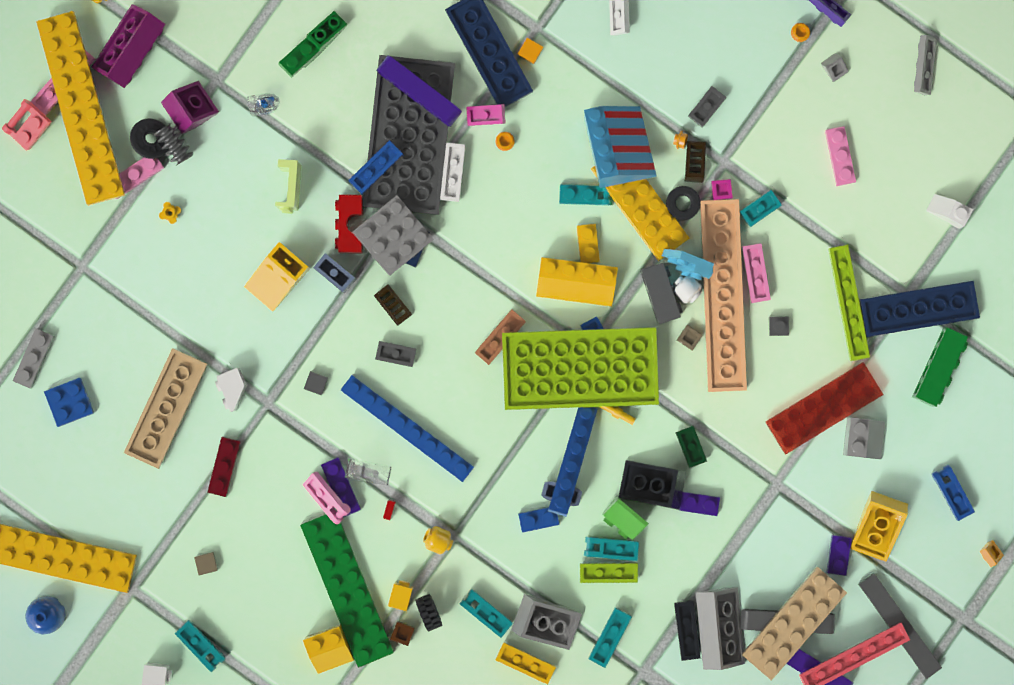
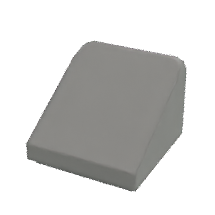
M837 53L821 62V66L832 82H835L849 72L842 56Z

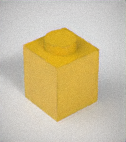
M399 580L398 583H394L388 607L407 611L413 590L409 582Z

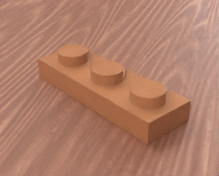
M511 309L474 353L490 365L503 349L502 333L518 332L526 321Z

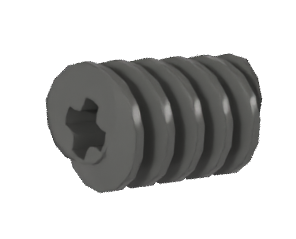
M170 123L155 132L154 136H161L158 143L165 142L162 149H169L166 156L173 155L170 162H177L178 165L192 157L194 153H187L190 146H182L186 140L178 139L181 136V132L174 133L177 126H170Z

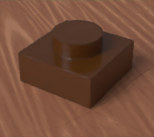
M397 621L390 640L409 646L415 627Z

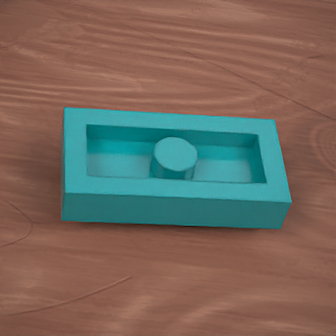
M770 190L741 210L740 214L748 226L752 227L781 207L782 204L773 191Z

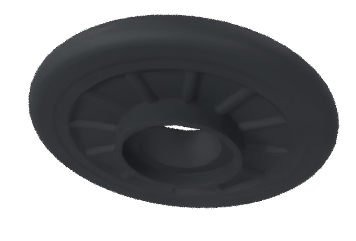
M152 118L138 121L130 132V143L135 152L148 159H156L165 155L169 149H162L165 142L158 143L161 136H155L156 142L149 143L146 140V135H154L155 132L166 125Z

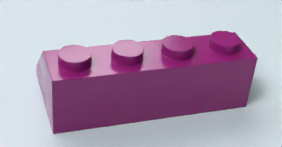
M131 4L91 68L125 88L131 82L136 70L142 65L146 54L151 51L157 37L162 34L166 24L150 12Z

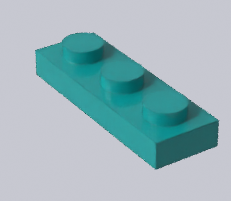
M614 607L588 657L590 661L606 668L632 616Z

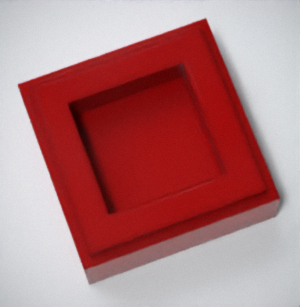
M391 499L387 501L383 519L391 520L396 501Z

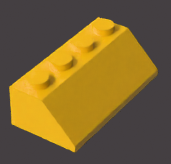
M541 257L536 297L612 307L618 267Z

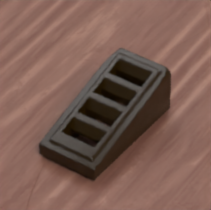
M687 141L685 182H704L706 142ZM691 149H702V152H691ZM690 157H701V159H690ZM690 164L701 165V167H690Z
M389 284L373 295L397 326L413 315ZM390 291L391 295L382 301L381 297ZM392 298H395L396 301L388 307L385 305ZM397 304H400L401 307L393 313L390 311ZM404 309L406 313L396 319L395 316Z

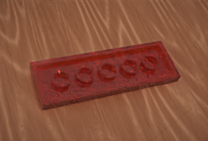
M861 362L765 421V424L784 455L884 394L864 362Z

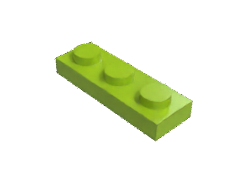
M580 563V583H638V563Z

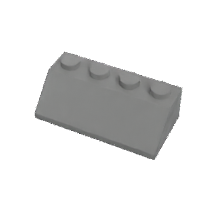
M738 587L696 592L703 670H724L745 664V657L741 655L744 651L742 629H740L741 614Z

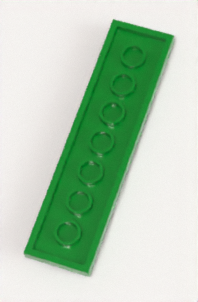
M325 514L301 524V529L358 668L393 654L394 650L342 523L335 524Z

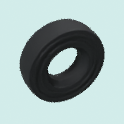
M679 186L668 194L666 206L669 213L675 219L685 221L693 218L698 213L701 201L698 193L693 188ZM686 196L690 199L691 205L688 210L682 211L677 208L676 200L678 197Z

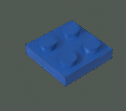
M81 378L44 391L57 427L94 414Z

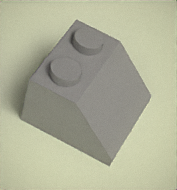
M847 417L843 455L881 460L885 421Z

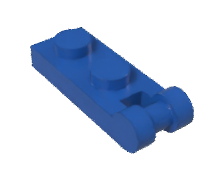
M950 465L944 466L943 470L931 473L956 521H960L975 513ZM948 476L950 481L944 483L942 478Z

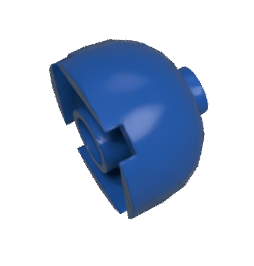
M41 596L33 600L25 613L28 627L33 632L41 635L57 631L64 624L66 617L64 606L57 598L52 596Z

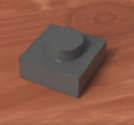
M789 316L768 317L769 336H789Z

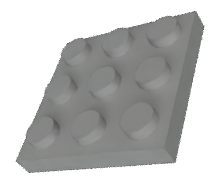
M397 195L352 232L388 276H391L434 240Z

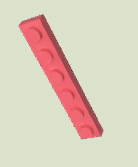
M898 623L799 674L803 685H825L910 641V638L902 623Z

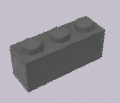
M660 263L641 269L640 273L657 325L681 318L680 314L683 311L680 302L676 303L674 297L675 286L674 284L670 285L668 277H671L668 266Z

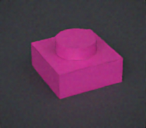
M731 179L711 181L713 200L733 198Z

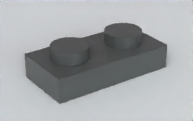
M711 86L688 117L703 128L727 97Z
M379 341L375 360L413 367L417 349Z

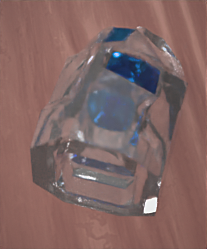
M264 93L247 96L252 117L271 114L278 109L280 104L279 97L275 94Z

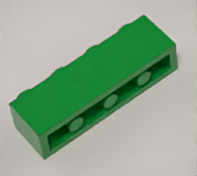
M948 327L942 329L912 398L931 407H937V405L942 403L945 396L943 394L945 387L948 388L951 384V374L960 364L959 356L961 352H965L968 346V342H966L967 336Z

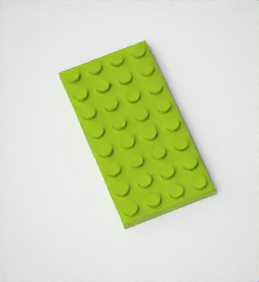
M656 328L502 333L505 410L659 405Z

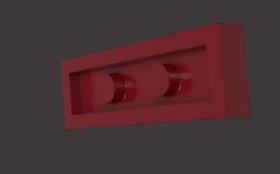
M221 437L207 493L227 497L241 441Z

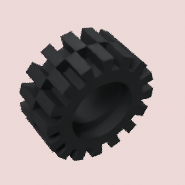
M430 594L415 599L418 611L428 632L443 626L437 607Z

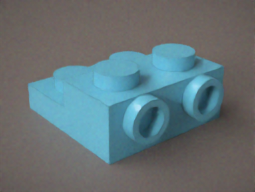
M663 250L662 256L668 258L667 262L675 264V270L681 271L682 276H690L701 280L702 277L709 279L712 276L714 263L684 251Z

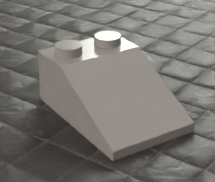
M524 594L511 631L525 639L570 650L582 614L549 601Z

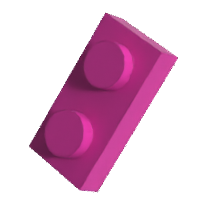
M504 104L466 107L468 126L506 123Z

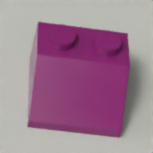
M199 81L172 90L161 102L181 134L196 129L219 113Z

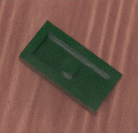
M694 426L675 432L689 468L707 462Z

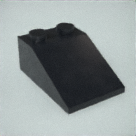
M626 460L618 498L679 510L687 472Z

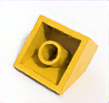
M341 625L303 639L309 659L318 674L354 661Z

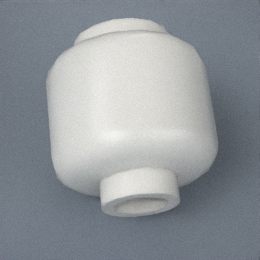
M680 276L674 282L676 286L674 293L683 303H693L702 294L700 291L702 288L701 284L690 276L684 278Z

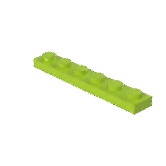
M843 245L829 248L828 251L849 359L854 361L870 358L849 246Z

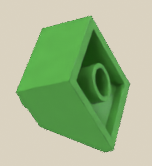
M618 497L602 513L605 517L603 521L610 527L615 525L619 528L618 533L626 540L628 537L633 540L649 524Z

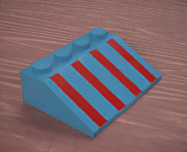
M599 106L584 110V121L600 188L657 177L640 106Z

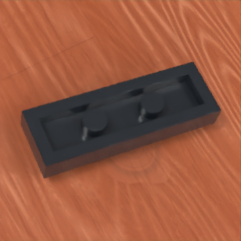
M693 600L674 602L681 661L701 659Z

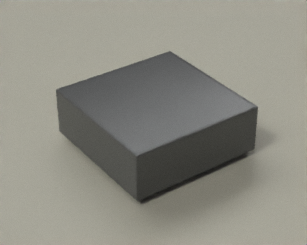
M310 371L303 389L322 396L328 377Z

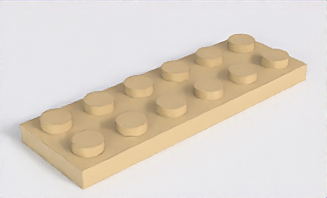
M174 348L171 349L124 450L125 454L160 469L208 366L207 363Z
M816 567L741 655L772 681L847 592L819 567Z

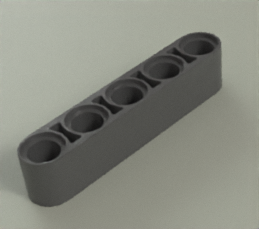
M741 609L740 629L762 631L779 610ZM830 613L813 633L834 634L835 614Z

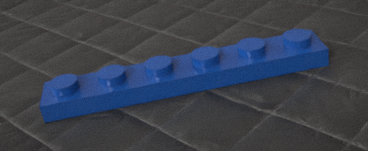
M578 407L548 508L549 512L567 517L598 408Z

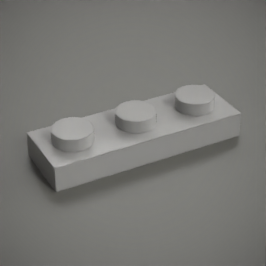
M920 35L914 81V92L924 96L931 95L937 39L928 35Z
M35 328L12 380L13 382L32 389L55 336Z

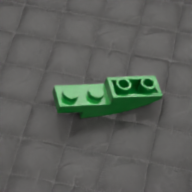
M333 11L309 32L300 44L280 60L278 65L291 78L294 77L302 68H306L335 40L347 26V23Z

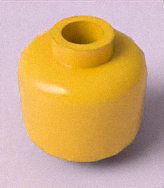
M438 526L429 528L423 538L426 549L437 554H443L446 550L449 551L453 544L451 533Z

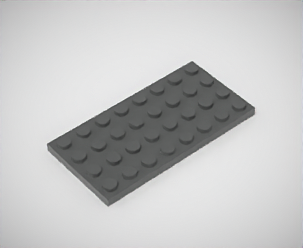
M379 55L378 67L387 57L386 55ZM391 56L451 102L455 63ZM378 72L367 162L389 140L403 153V156L364 193L362 207L380 209L397 195L413 213L439 215L448 126Z

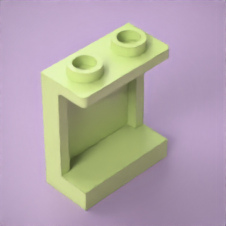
M278 159V168L282 172H289L287 201L275 202V206L282 213L293 214V210L298 211L302 165L297 160Z

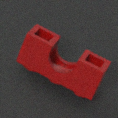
M339 195V200H335V211H339V219H335V230H338V238H335V249H338L340 254H363L362 243L348 229V222L352 217L363 216L362 195Z

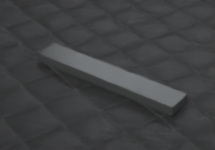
M873 573L858 584L889 628L902 623L910 638V641L902 644V647L923 676L928 679L942 669L877 576Z

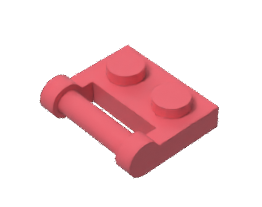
M24 99L20 103L21 107L10 121L2 126V130L27 151L32 148L52 121L29 100ZM29 111L31 115L17 131L14 127L24 114Z

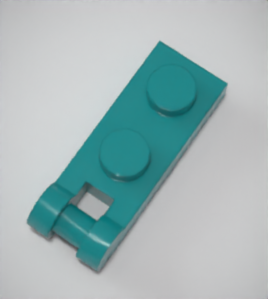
M560 185L559 204L613 206V200L605 187ZM598 192H603V199H598Z
M585 537V543L587 544L584 556L638 561L639 541ZM594 544H600L599 551H594Z
M471 589L468 592V597L459 604L497 636L502 638L513 622L476 591ZM474 600L479 603L476 608L471 606Z
M190 620L174 633L210 672L216 669V665L226 660L223 653ZM210 653L214 656L211 661L206 657Z

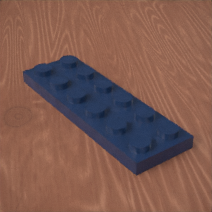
M461 0L445 9L447 16L497 105L504 104V107H507L533 93V89L483 0Z
M974 281L859 300L866 337L980 318Z

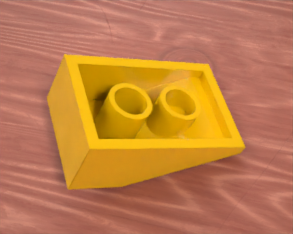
M871 491L850 549L886 562L908 515V504Z

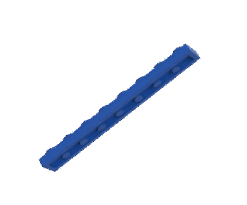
M353 375L350 376L340 391L461 482L473 470L474 466Z

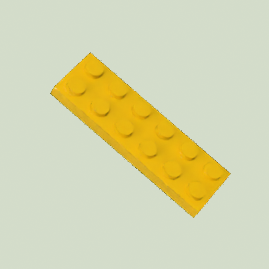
M593 166L591 170L597 177L595 166ZM647 179L605 187L611 198L658 261L664 258L662 256L664 249L675 250L690 239L678 221L669 213L667 206Z

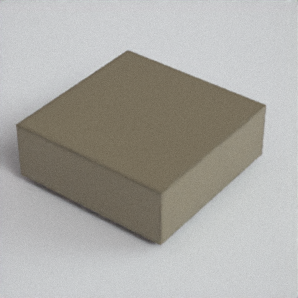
M687 324L676 341L693 351L703 335Z
M214 552L194 557L199 576L218 571Z

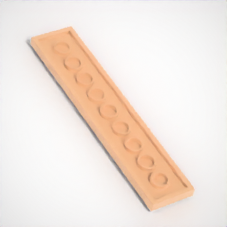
M739 199L701 201L700 206L702 259L714 263L712 276L709 279L703 277L708 392L747 391Z

